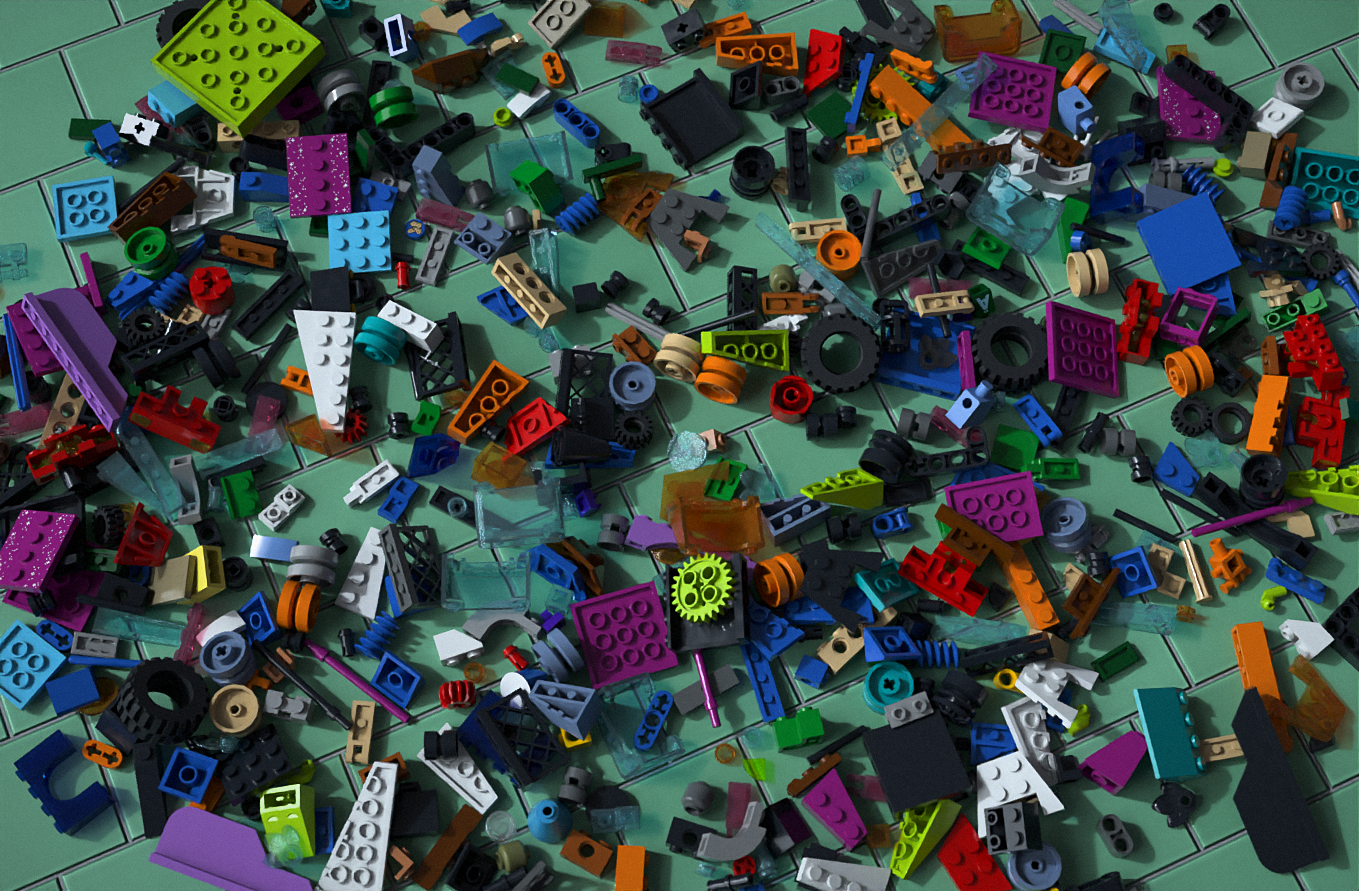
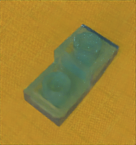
M527 316L523 322L524 330L529 336L533 338L538 337L540 348L547 353L559 350V343L547 328L541 329L531 317Z
M638 806L590 811L592 834L640 829Z

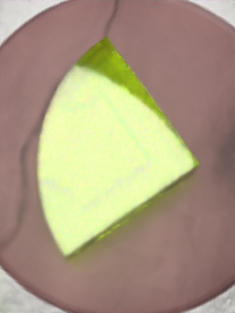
M765 758L742 759L744 770L751 778L766 782Z

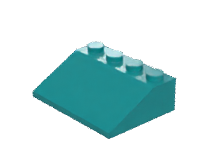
M1296 147L1288 175V186L1298 187L1308 193L1309 199L1305 211L1308 209L1311 211L1329 209L1330 214L1333 215L1331 204L1340 201L1342 202L1345 217L1359 219V156Z
M1177 687L1133 690L1156 779L1181 783L1206 776V763L1200 755V740L1194 733L1193 726L1195 723L1187 707L1189 700L1186 692Z

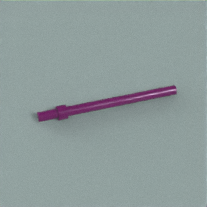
M1311 497L1287 500L1281 505L1192 529L1193 537H1198L1284 512H1296L1299 508L1312 505L1313 500Z
M309 638L303 642V645L313 652L315 658L319 661L326 662L404 724L409 721L410 716L332 657L330 651L326 648L319 647Z
M696 651L693 654L706 700L704 702L706 712H709L712 727L719 728L721 727V722L717 711L719 709L717 699H714L702 651Z

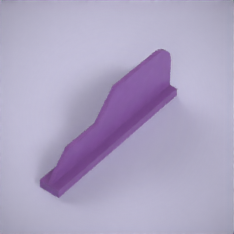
M58 288L35 296L32 292L24 294L21 308L107 431L110 433L117 430L128 395L108 368L117 342L113 334L87 298L75 289Z
M195 807L180 808L169 817L156 850L151 853L148 860L227 891H314L308 879L271 866L257 830Z

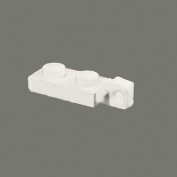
M806 313L785 314L758 326L757 330L788 329L789 335L790 331H799L801 329L800 326L807 323L808 317Z
M386 459L353 483V486L350 488L351 492L343 497L344 502L349 508L358 502L363 504L398 480L400 474L389 460Z

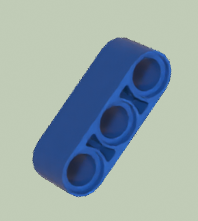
M558 99L555 101L553 110L556 122L585 147L590 149L596 148L600 144L599 127L568 100Z

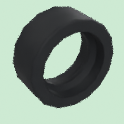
M1233 402L1223 403L1211 415L1213 417L1209 425V431L1220 443L1227 445L1237 444L1250 431L1252 424L1251 415L1240 404ZM1230 413L1237 416L1242 423L1241 431L1237 434H1230L1222 430L1218 424L1220 415Z

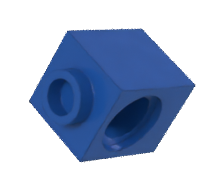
M804 654L794 679L819 689L820 684H826L830 675L827 672L829 665Z

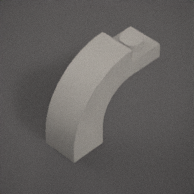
M1038 154L1022 159L1019 177L1029 185L1046 192L1076 194L1081 192V187L1093 184L1096 166L1091 162L1071 168L1057 167L1048 163Z
M189 454L170 459V471L178 497L179 524H196L198 521H202V518H205L200 481L193 456Z
M495 602L485 605L474 612L462 627L466 635L482 642V644L494 629L503 625L516 626L536 640L543 634L540 627L541 624L532 617L528 619L530 615L529 609L514 602Z
M758 801L750 802L740 831L730 839L712 833L703 834L697 857L714 862H723L739 859L752 852L759 845L766 832L765 828L758 826L764 819L765 811H763L765 804Z

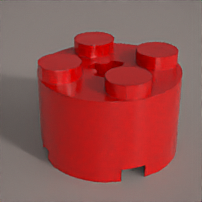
M200 267L194 271L189 282V288L196 308H199L205 314L216 315L224 312V309L229 305L230 307L235 301L233 284L229 273L224 267Z
M793 375L783 377L771 389L769 406L772 416L776 420L787 424L803 422L806 414L810 413L813 391L801 377Z

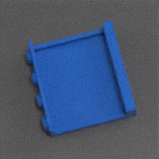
M1207 191L1143 218L1136 223L1138 233L1170 299L1174 297L1178 287L1184 289L1192 288L1233 269L1238 270L1241 266L1242 257L1238 250H1234L1232 246L1234 243L1233 238L1229 232L1226 233L1223 227L1225 225L1224 219L1221 214H1217L1214 208L1216 207L1214 198L1211 195L1208 196Z
M903 307L893 308V312L904 315ZM908 309L910 350L897 354L882 352L881 363L875 382L957 401L961 389V377L956 339L962 331H970V339H972L975 326H971L966 322L958 323L948 319L952 337L945 339L938 317L920 318L919 312H913ZM904 326L901 327V339H904ZM888 328L886 340H890L889 328Z

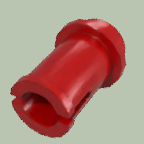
M399 262L395 267L397 272V288L402 290L409 289L411 287L409 275L411 267L408 262Z
M511 644L502 652L505 655L504 659H508L518 671L524 670L530 662L517 650V646L514 647Z

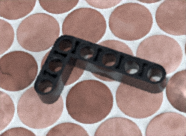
M1182 54L1176 55L1164 67L1165 75L1224 118L1213 140V147L1219 153H1226L1239 142L1254 113L1252 105Z
M467 112L461 113L402 149L381 128H372L368 131V134L376 143L374 153L376 158L393 177L405 179L414 173L412 164L423 145L440 151L445 155L475 136L476 128L474 117Z
M848 194L841 199L840 205L852 234L858 238L862 248L867 218L857 197ZM944 194L935 195L876 222L870 252L947 218L952 212V206L948 197ZM855 204L852 209H847L848 205ZM939 204H946L943 209H937ZM927 212V215L925 217H918L920 213ZM857 221H863L860 226H854ZM902 221H908L907 225L899 226ZM889 229L886 235H880L883 230Z
M1357 588L1346 597L1321 625L1334 638L1329 646L1359 672V635L1349 627L1359 616V602L1355 598V596L1359 597V588ZM1342 611L1347 612L1349 618L1344 617ZM1328 625L1335 629V633L1329 631ZM1345 640L1351 643L1352 649L1345 645Z

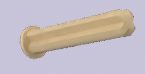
M1190 539L1181 541L1179 547L1197 597L1195 602L1197 604L1208 602L1213 599V596L1209 595L1192 541Z

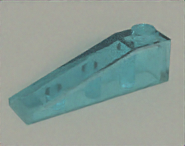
M1104 0L1098 11L1099 18L1102 19L1105 29L1137 71H1142L1147 57L1128 0Z
M547 227L529 231L534 273L560 301L559 248L556 230Z
M275 427L194 457V462L203 481L208 477L221 473L225 469L283 448V444Z
M118 451L96 467L100 471L97 476L104 484L109 482L168 520L173 521L175 519Z
M1105 601L1098 608L1100 610L1098 616L1090 622L1092 624L1169 636L1175 630L1177 608L1156 604Z
M98 607L91 633L120 637V639L182 648L187 626Z
M937 615L934 637L978 646H987L1026 636L1027 626L1001 621Z

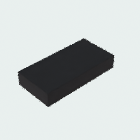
M924 479L889 484L883 487L886 508L929 500Z

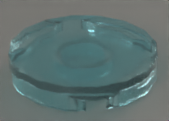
M683 431L674 435L667 447L670 465L676 471L687 474L701 469L708 456V447L704 438L698 433Z

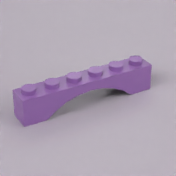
M646 515L635 516L624 544L642 551L656 548H676L698 555V553L705 555L706 552L711 555L714 553L726 560L732 559L733 553L728 548L712 546V543L708 540L695 539L688 532L675 531L666 523L658 524L653 522L652 518ZM744 556L747 559L749 587L757 563L752 562L753 560L750 557Z

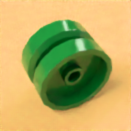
M409 86L388 88L369 98L371 110L376 112L374 119L377 128L393 129L415 121L419 117L417 105L411 103L414 100V95Z
M147 227L135 232L125 245L124 254L128 262L139 275L152 281L169 275L179 261L177 248L169 241L167 235L156 227Z

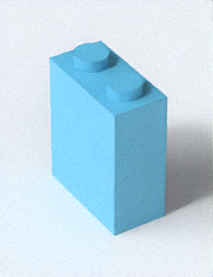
M167 80L148 91L149 107L161 115L162 119L174 129L184 124L185 121H189L206 111Z

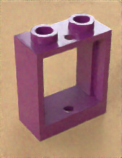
M1178 287L1158 327L1160 338L1188 347L1193 345L1201 347L1219 312L1218 298L1211 294L1198 293L1190 288ZM1183 303L1208 310L1198 332L1173 324Z

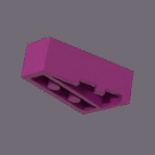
M835 768L802 799L801 805L849 853L868 833Z

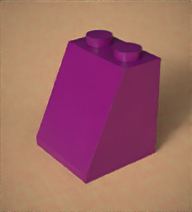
M1130 730L1087 757L1076 769H1081L1084 777L1114 796L1125 786L1147 750L1148 746L1145 735L1138 731L1133 732Z

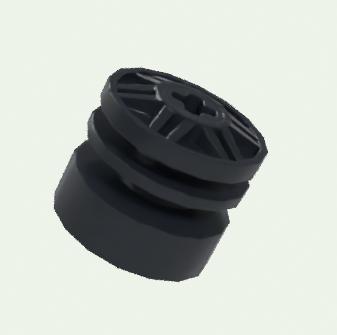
M755 145L746 146L736 153L729 177L730 187L735 194L741 198L751 200L758 199L767 193L775 170V161L771 153L763 147Z
M877 429L868 443L869 448L864 450L858 464L862 470L883 480L884 483L896 484L904 472V466L914 454V448L900 435L888 430Z
M1262 453L1246 459L1242 465L1239 494L1241 500L1255 510H1263L1280 505L1285 495L1288 474L1286 465L1278 457L1271 454Z
M949 670L941 683L944 689H937L935 692L936 696H932L929 702L933 709L938 708L941 715H945L949 722L963 728H968L972 722L971 719H974L977 715L973 708L980 709L989 694L980 683L970 676L957 670Z

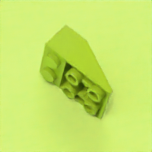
M297 784L267 789L261 792L260 814L274 862L314 857V788Z

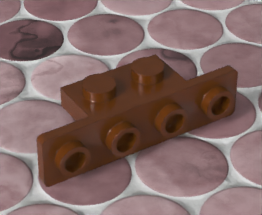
M1048 125L1039 142L1022 133L1020 134L1021 145L1028 149L1036 148L1039 150L1038 154L1044 158L1049 159L1052 157L1056 159V164L1063 168L1080 166L1074 162L1083 149L1084 144Z
M1284 133L1277 139L1259 204L1261 208L1277 209L1299 138L1297 133Z
M974 139L972 143L954 142L953 145L946 146V152L937 154L936 172L938 174L1010 164L1012 145L1006 143L991 146L982 139Z
M943 503L939 506L935 518L952 528L942 544L978 567L981 566L989 553L1007 564L1010 563L1016 553V549L998 539L989 531L979 527L972 520L957 513L953 508Z
M1116 567L1110 570L1109 573H1106L1101 584L1086 573L1079 577L1062 606L1065 611L1078 620L1070 638L1074 640L1080 636L1084 637L1091 628L1089 626L1090 622L1100 613L1098 608L1108 599L1110 595L1108 593L1109 589L1119 580L1117 576L1121 570L1120 568Z
M464 804L414 872L411 879L425 890L430 891L444 870H450L457 860L455 858L459 850L462 851L466 843L470 842L468 837L482 819V815L467 804Z

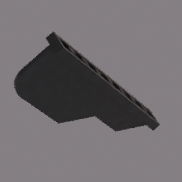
M1255 686L1244 689L1245 692L1231 723V727L1247 762L1232 799L1256 855L1266 869L1280 874L1291 872L1319 860L1322 862L1330 859L1260 694Z

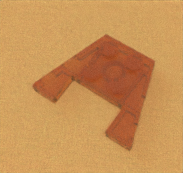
M631 170L607 177L602 184L607 200L597 203L600 210L641 243L649 228L647 224L642 223L641 227L635 232L631 230L632 224L636 220L635 218L631 217L626 225L620 223L621 219L628 211V208L643 194L647 186L666 193L674 179V174L666 173V175L651 171L642 173L637 172V170Z
M730 461L664 475L660 519L722 545L724 525L702 523L706 479L728 481Z
M1299 654L1295 657L1288 670L1307 685L1296 707L1292 710L1278 698H1275L1271 701L1267 713L1269 718L1275 717L1280 719L1282 724L1296 726L1301 729V732L1327 743L1332 739L1346 708L1303 655Z

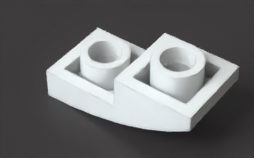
M539 82L530 97L519 93L507 106L523 120L535 105L539 108L552 93Z
M289 484L274 497L273 503L258 514V518L274 532L297 510L305 500V497Z
M232 610L203 629L196 636V640L203 647L216 634L224 631L239 633L245 630L246 623L235 610Z

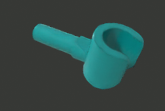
M87 141L84 146L85 154L107 165L109 161L95 152L98 148L97 145Z

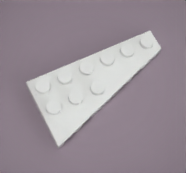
M293 310L321 429L323 432L344 433L357 314L351 312Z
M381 761L374 762L314 891H383L399 764Z

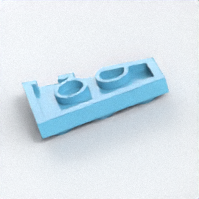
M1108 19L1094 45L1093 51L1147 74L1156 55L1139 42H1133L1127 37L1125 31L1116 29L1113 26L1114 23Z

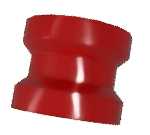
M746 855L735 859L733 863L734 875L751 872V876L754 875L756 864L752 857Z

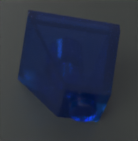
M443 433L415 438L406 478L433 475L456 463L461 442Z

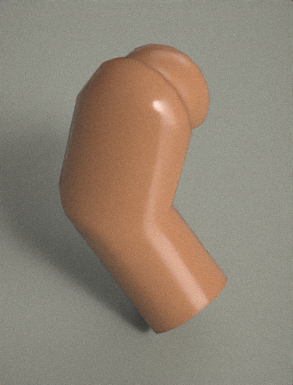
M1342 202L1332 203L1333 216L1338 228L1342 231L1351 229L1352 220L1350 218L1345 219Z

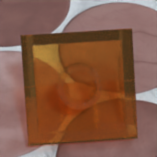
M588 0L594 8L585 17L584 35L623 38L627 3Z
M315 413L286 425L285 431L292 444L331 458V449Z
M490 441L475 458L471 479L508 499L527 461Z

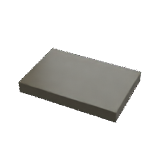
M547 0L527 24L552 50H555L594 7L588 0Z
M186 555L163 561L160 567L151 566L146 600L147 607L153 608L191 599L196 556Z

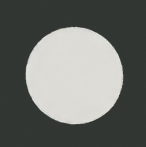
M515 672L504 675L500 684L502 698L520 687L528 697L531 690L527 681ZM518 695L511 700L510 707L523 710L524 702Z

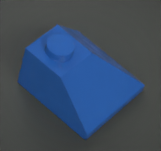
M176 746L158 789L178 799L201 804L219 761Z

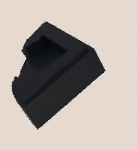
M993 581L989 589V601L992 607L999 612L1011 596V593Z
M1324 724L1316 728L1309 739L1310 753L1333 745Z

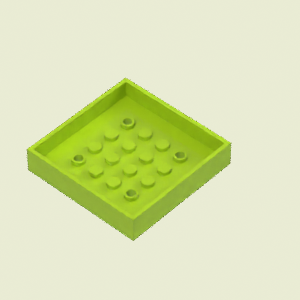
M210 0L150 61L159 75L244 139L326 53L321 41L265 0Z

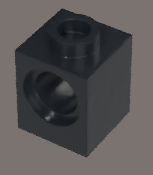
M373 15L361 22L358 27L360 37L378 52L388 42L385 25Z
M213 516L193 524L200 546H226L219 525ZM214 533V537L211 540H205L208 534Z

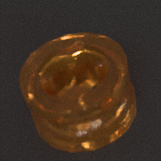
M424 21L416 22L414 24V38L421 42L428 40L431 35L429 25ZM420 29H424L423 34H419Z
M1184 605L1176 606L1177 613L1174 614L1176 620L1185 623H1192L1194 621L1192 615H1195V609Z
M477 662L467 664L464 668L466 680L474 684L481 682L484 678L482 665ZM474 668H478L479 676L476 677L474 675V678H471L469 670L473 669L474 671Z
M722 743L716 747L715 758L719 763L729 764L733 761L735 751L730 744ZM724 748L729 749L728 753L731 752V756H727L726 760L721 759V755L718 756L719 751H723Z

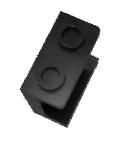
M579 462L581 474L543 481L541 469L533 470L538 504L575 498L583 489L591 488L589 468H585L584 462Z

